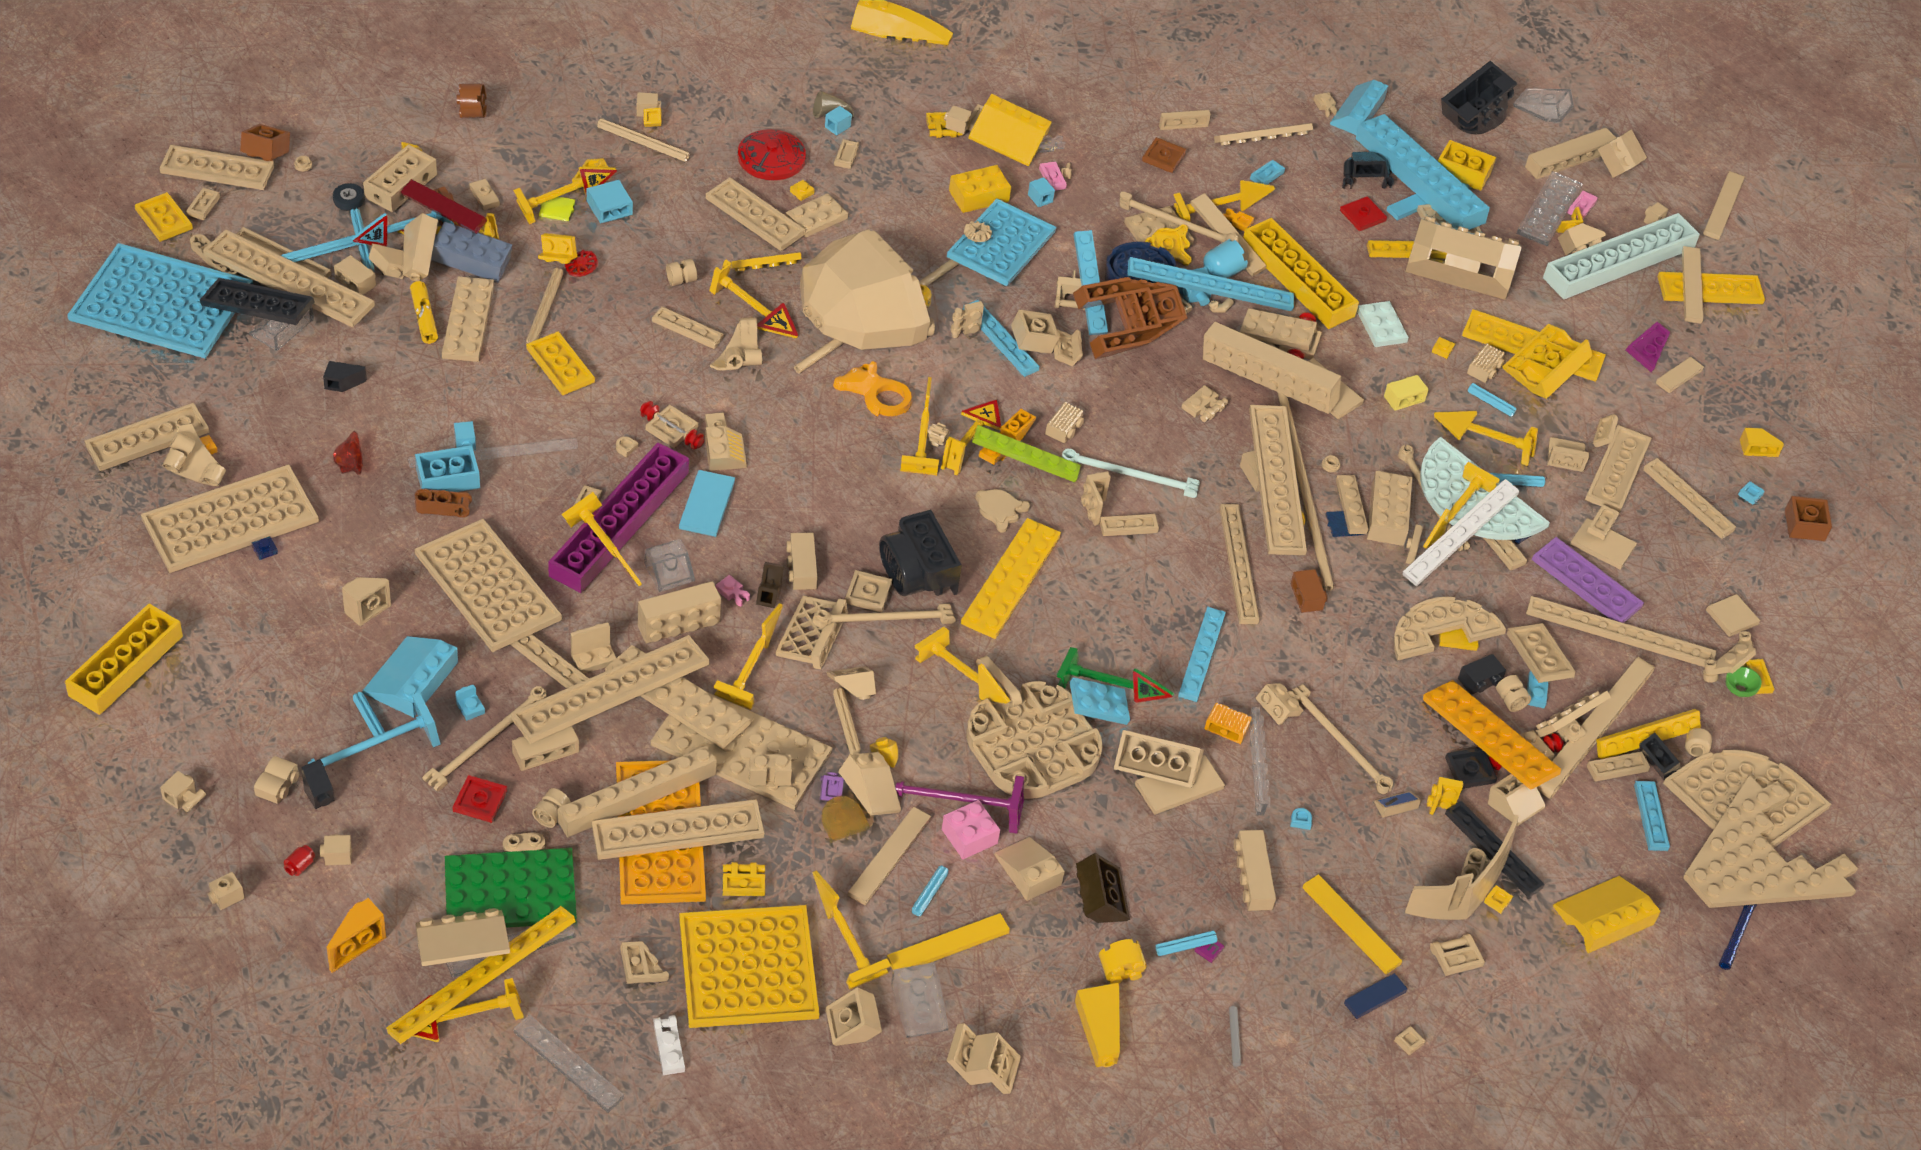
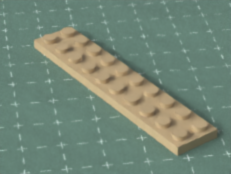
M228 230L223 231L203 250L204 256L270 288L312 296L315 303L311 308L350 327H354L375 306L374 300Z
M1250 405L1249 413L1268 554L1306 555L1307 548L1286 406Z
M688 635L512 712L511 719L527 741L532 744L709 665V659Z

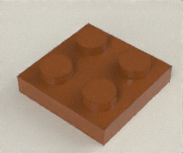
M1156 137L1143 155L1142 161L1173 173L1186 154V149Z

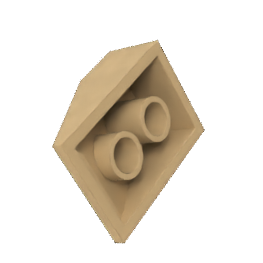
M1632 129L1598 148L1613 178L1647 158Z
M879 752L850 754L838 772L870 816L899 813L901 807L890 767L884 760V757Z
M1030 837L994 854L1026 901L1062 885L1065 871L1051 853Z

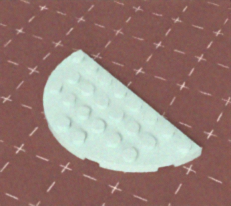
M1442 437L1438 438L1429 447L1420 471L1423 493L1431 507L1440 516H1442L1446 508L1450 510L1470 486V481L1462 477L1464 466L1467 462L1477 466ZM1482 488L1475 491L1449 523L1454 526L1490 492ZM1516 496L1474 535L1495 540L1526 538L1549 527L1550 522Z

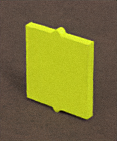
M556 197L540 204L539 216L569 221L571 214L574 212L575 199Z

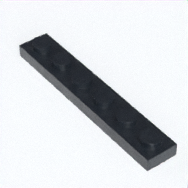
M1462 801L1448 808L1445 815L1492 860L1503 842ZM1510 850L1502 872L1530 898L1542 890L1545 884Z

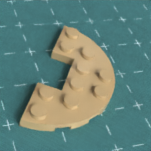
M1455 597L1432 598L1416 604L1399 620L1394 635V651L1397 660L1434 652V645L1429 637L1432 635L1462 628L1470 643L1503 635L1506 632V628L1494 613L1484 610L1482 605L1476 602L1455 600Z

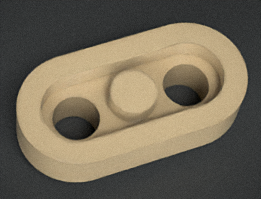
M539 833L511 834L503 840L504 852L545 849V838Z

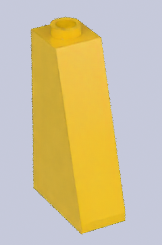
M1114 983L1077 990L1075 1004L1096 1067H1110L1117 1064L1120 1054L1119 984Z

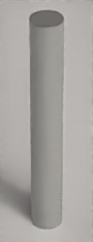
M1236 1006L1229 1007L1232 1062L1233 1066L1238 1067L1241 1066L1238 1009Z

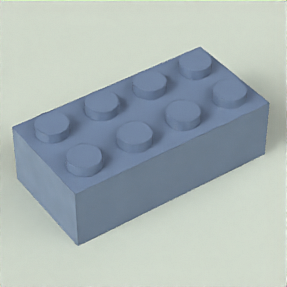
M444 222L434 240L431 260L499 282L511 259L512 244L480 233L476 234L468 229Z

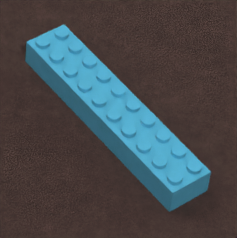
M1383 114L1359 123L1356 140L1369 152H1375L1382 159H1385L1389 170L1424 202L1430 204L1431 208L1437 211L1446 222L1452 224L1453 228L1458 229L1461 226L1470 230L1486 223L1490 207L1388 116Z

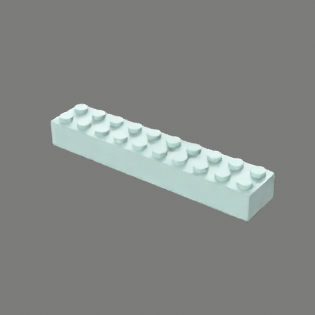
M1677 213L1549 262L1543 279L1564 300L1682 254L1683 246L1695 248L1700 234Z

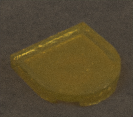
M843 796L834 797L825 804L822 810V824L831 843L869 829V824L861 807L851 798Z

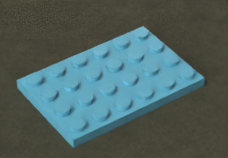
M996 198L974 222H984L985 225L990 226V230H992L991 238L985 242H975L963 234L947 252V258L1000 284L1008 286L1056 231V227Z

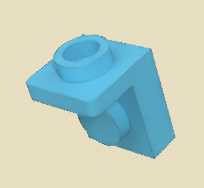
M474 685L463 687L456 691V704L466 721L485 714V708L476 695V687Z

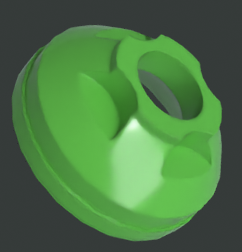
M1740 667L1733 674L1727 673L1725 683L1727 688L1736 696L1750 697L1758 693L1762 681L1754 670ZM1741 685L1746 688V691H1739L1736 686Z

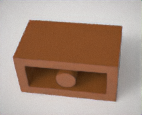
M1316 570L1293 572L1290 584L1301 613L1323 610L1325 602H1327V593L1323 591L1322 580L1317 575Z

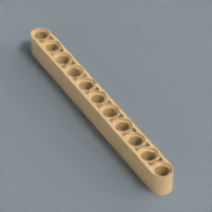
M1639 657L1635 659L1608 692L1611 698L1598 705L1581 725L1586 731V735L1574 743L1568 741L1553 759V762L1561 768V773L1537 787L1541 794L1549 799L1556 794L1594 747L1596 739L1603 736L1649 679L1655 669L1653 665Z

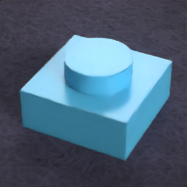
M1749 481L1740 490L1738 495L1754 505L1763 496L1765 491Z

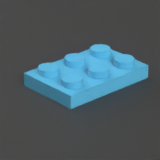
M1074 677L1071 679L1070 688L1075 714L1125 725L1129 723L1130 716L1125 689Z

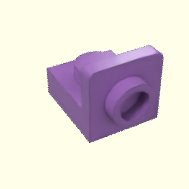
M827 772L826 775L821 776L820 800L841 802L844 779L838 777V773Z

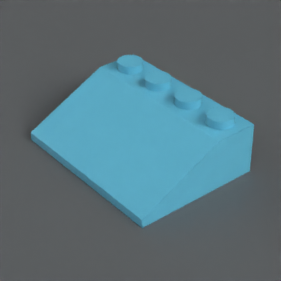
M407 636L362 690V693L414 718L417 712L412 694L420 692L425 703L429 700L457 665V647L438 639Z

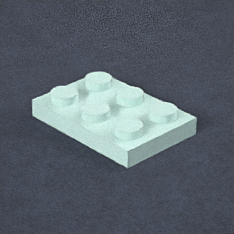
M1390 301L1358 305L1357 313L1375 347L1407 343L1409 337Z

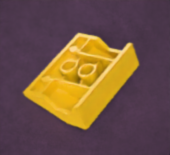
M991 94L968 139L1029 167L1044 137H1047L1052 121Z
M1548 324L1502 367L1532 393L1547 399L1592 357L1589 340L1585 339L1582 343L1576 342L1568 336L1565 330Z
M1620 876L1553 904V907L1567 925H1575L1584 937L1585 948L1588 954L1654 925L1661 912L1649 895Z

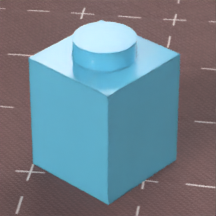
M841 106L826 114L825 128L836 136L851 127L852 114Z
M1044 177L1029 183L1028 196L1038 207L1053 202L1055 189Z
M473 421L454 423L456 448L472 445L473 451H475L476 441Z

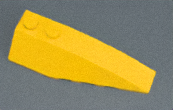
M859 0L851 25L852 30L881 38L894 36L896 39L902 40L903 37L911 38L915 42L926 40L927 43L948 45L953 36V32L935 21L908 8L885 0Z

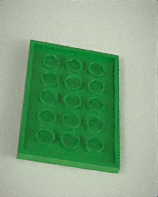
M572 848L445 856L446 915L457 917L463 916L466 912H476L478 914L485 913L487 909L495 908L498 911L502 910L506 928L533 926L562 906L574 915L575 923H577Z

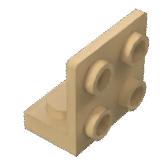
M1550 437L1547 465L1583 472L1589 458V452H1585V444Z
M608 622L571 633V658L576 669L582 674L606 668L616 659L610 646V625Z

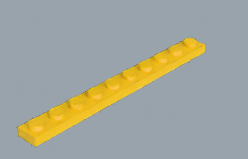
M560 906L509 942L510 953L488 956L386 1027L388 1034L398 1043L402 1044L575 923L574 915Z

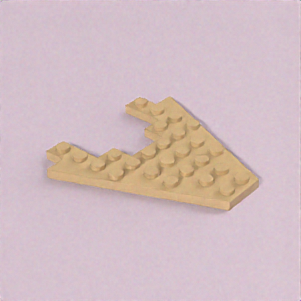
M1750 775L1683 878L1709 908L1853 896L1856 890L1845 878L1856 873L1858 868L1845 854L1817 869H1814L1802 855L1786 862L1762 835L1773 830L1775 826L1764 812L1787 801L1791 795L1778 781L1762 788Z

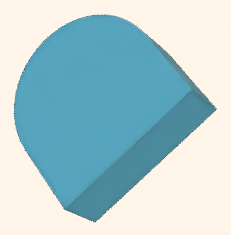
M1305 808L1295 809L1291 815L1290 827L1311 829V813Z

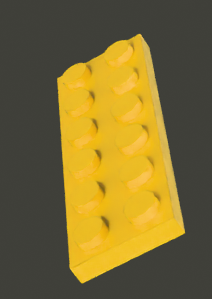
M1659 272L1657 277L1664 301H1684L1683 273ZM1701 273L1702 302L1763 304L1765 301L1758 275Z

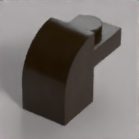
M770 562L764 563L756 605L770 608L776 607L782 587L784 565Z

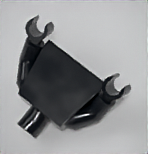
M1352 152L1351 157L1344 162L1343 176L1345 178L1342 183L1343 189L1345 184H1349L1350 189L1352 188L1353 179L1350 178L1351 176L1384 177L1381 184L1383 189L1386 188L1387 184L1391 188L1394 180L1392 177H1389L1390 172L1387 161L1375 152Z

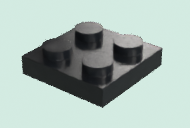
M1481 748L1446 754L1445 759L1454 779L1463 781L1462 789L1496 783V774L1486 752Z

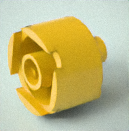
M1132 939L1120 940L1110 944L1111 949L1106 952L1104 948L1099 952L1100 962L1106 979L1110 984H1120L1123 979L1128 978L1131 981L1138 980L1142 977V972L1147 967L1137 940L1136 943H1133Z

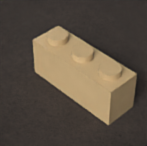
M791 533L790 541L786 543L787 552H790L788 567L792 569L789 570V582H793V590L816 589L817 568L814 533Z
M572 726L532 744L525 737H519L512 741V753L521 771L579 752V739Z

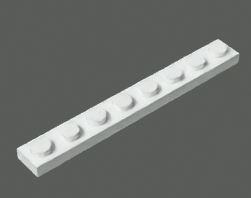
M1506 479L1502 481L1403 571V576L1417 587L1519 494V490Z

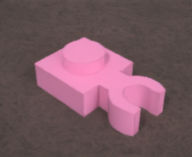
M730 575L715 585L717 591L728 601L734 598L735 603L740 607L743 605L741 598L747 601L750 600V594L743 590V585Z

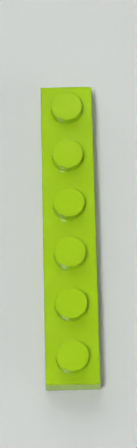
M980 425L975 430L972 441L974 444L1074 483L1078 478L1081 465Z

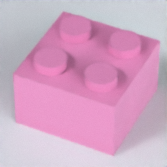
M979 800L952 811L943 817L942 831L962 859L998 844L1000 829Z

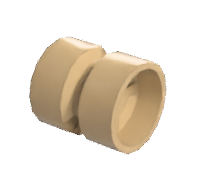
M691 258L681 260L680 264L678 262L666 264L667 278L671 286L681 285L683 281L689 283L697 280L696 267Z
M1516 675L1503 678L1496 686L1498 694L1504 699V703L1511 712L1525 708L1531 701V696Z
M551 788L542 798V801L533 809L532 814L541 825L553 828L558 822V808L571 803V801L562 791Z

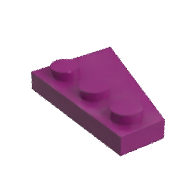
M1657 321L1634 340L1625 351L1652 373L1670 332Z

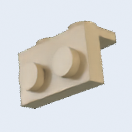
M1056 329L1059 339L1054 347V357L1059 362L1073 367L1083 356L1081 332L1076 330L1072 335Z
M1280 683L1266 684L1256 697V700L1278 725H1282L1288 717L1300 716L1304 711L1299 706V702L1291 697L1286 687Z

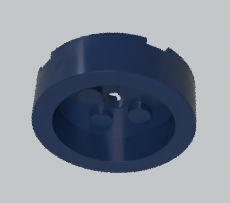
M1148 242L1124 243L1115 247L1112 253L1108 255L1105 281L1125 277L1138 281L1142 279L1128 276V260L1130 257L1176 267V262L1170 252L1162 247H1153ZM1147 280V282L1156 283L1155 281Z

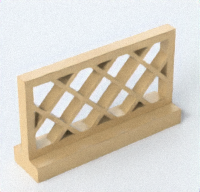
M803 596L776 650V656L812 663L813 668L821 670L843 622H831L825 627L817 628L809 615L825 608H832V611L828 612L831 615L848 614L846 600L838 599L836 603ZM806 603L813 604L815 606L808 610H805L804 608ZM806 616L808 621L798 624V619ZM808 626L813 627L814 630L804 633L802 630ZM796 631H799L801 633L800 636H797L795 638H791L790 636L791 633H794ZM817 634L819 638L810 642L808 638ZM802 640L806 641L807 644L801 647H797L795 644ZM790 645L794 648L789 652L783 651L785 647ZM808 649L812 651L810 656L801 654V652Z

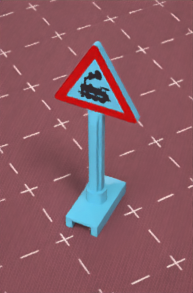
M433 211L426 214L437 220H442L443 223L448 222L454 225L451 220ZM384 213L353 236L351 240L356 243L377 244L387 247V234L404 229L415 218L388 225V216Z

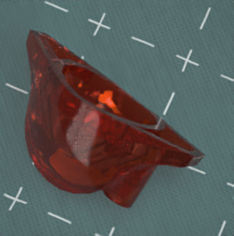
M353 431L344 442L338 445L333 453V460L339 466L342 474L353 471L357 475H361L362 451L356 431Z

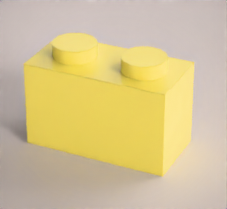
M1415 375L1387 384L1384 397L1394 411L1425 402L1429 389L1420 377Z

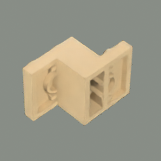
M963 1023L957 1024L947 1062L970 1085L992 1082L1003 1094H1009L1013 1087L1021 1056L998 1032L975 1035Z

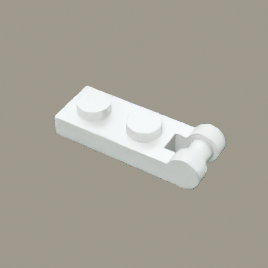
M668 1016L666 1019H660V1017L653 1018L663 1075L685 1072L676 1016ZM670 1027V1031L662 1032V1028Z

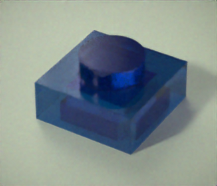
M270 536L252 542V548L259 560L278 554L277 547Z

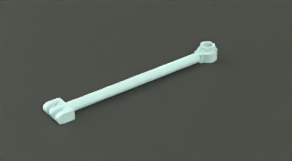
M1065 449L1062 453V458L1074 463L1078 462L1185 490L1184 496L1192 498L1197 496L1200 481L1188 477L1187 482H1182L1080 456L1073 449Z

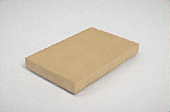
M1587 518L1572 539L1571 545L1621 570L1637 543L1612 530L1602 540L1587 532L1593 521Z

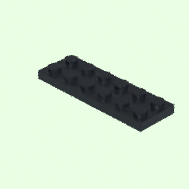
M218 278L200 299L201 306L297 325L315 303L312 296L224 278Z

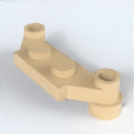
M1748 631L1740 632L1737 645L1717 661L1713 659L1705 661V669L1703 670L1704 681L1712 683L1719 679V674L1729 672L1733 674L1756 655V650L1753 648V642L1751 641V633Z

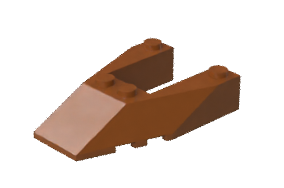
M1125 277L1083 285L1073 293L1078 310L1116 302L1125 331L1100 335L1090 342L1095 359L1109 357L1147 345L1187 319L1177 286L1172 284L1147 282V280L1140 279L1138 281Z

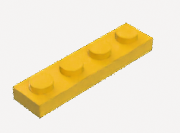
M801 252L729 262L732 263L731 268H735V272L744 271L747 266H752V269L763 268L762 264H769V267L780 266L779 262L785 261L786 265L797 264V260H801Z

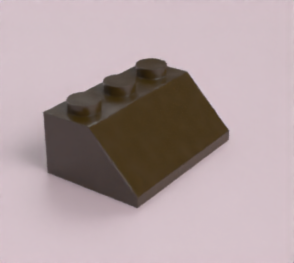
M1097 853L1076 863V875L1080 884V895L1083 900L1085 916L1097 923L1130 920L1120 867Z

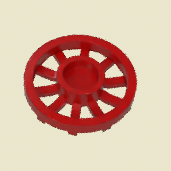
M592 251L577 252L576 260H571L574 263L565 264V269L571 276L581 277L588 275L598 265L597 256Z

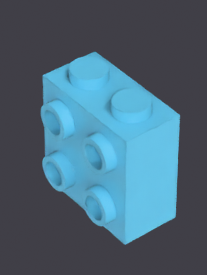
M620 180L587 188V203L600 224L633 215V202Z

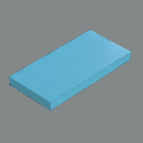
M698 470L679 524V529L716 537L735 483V477Z

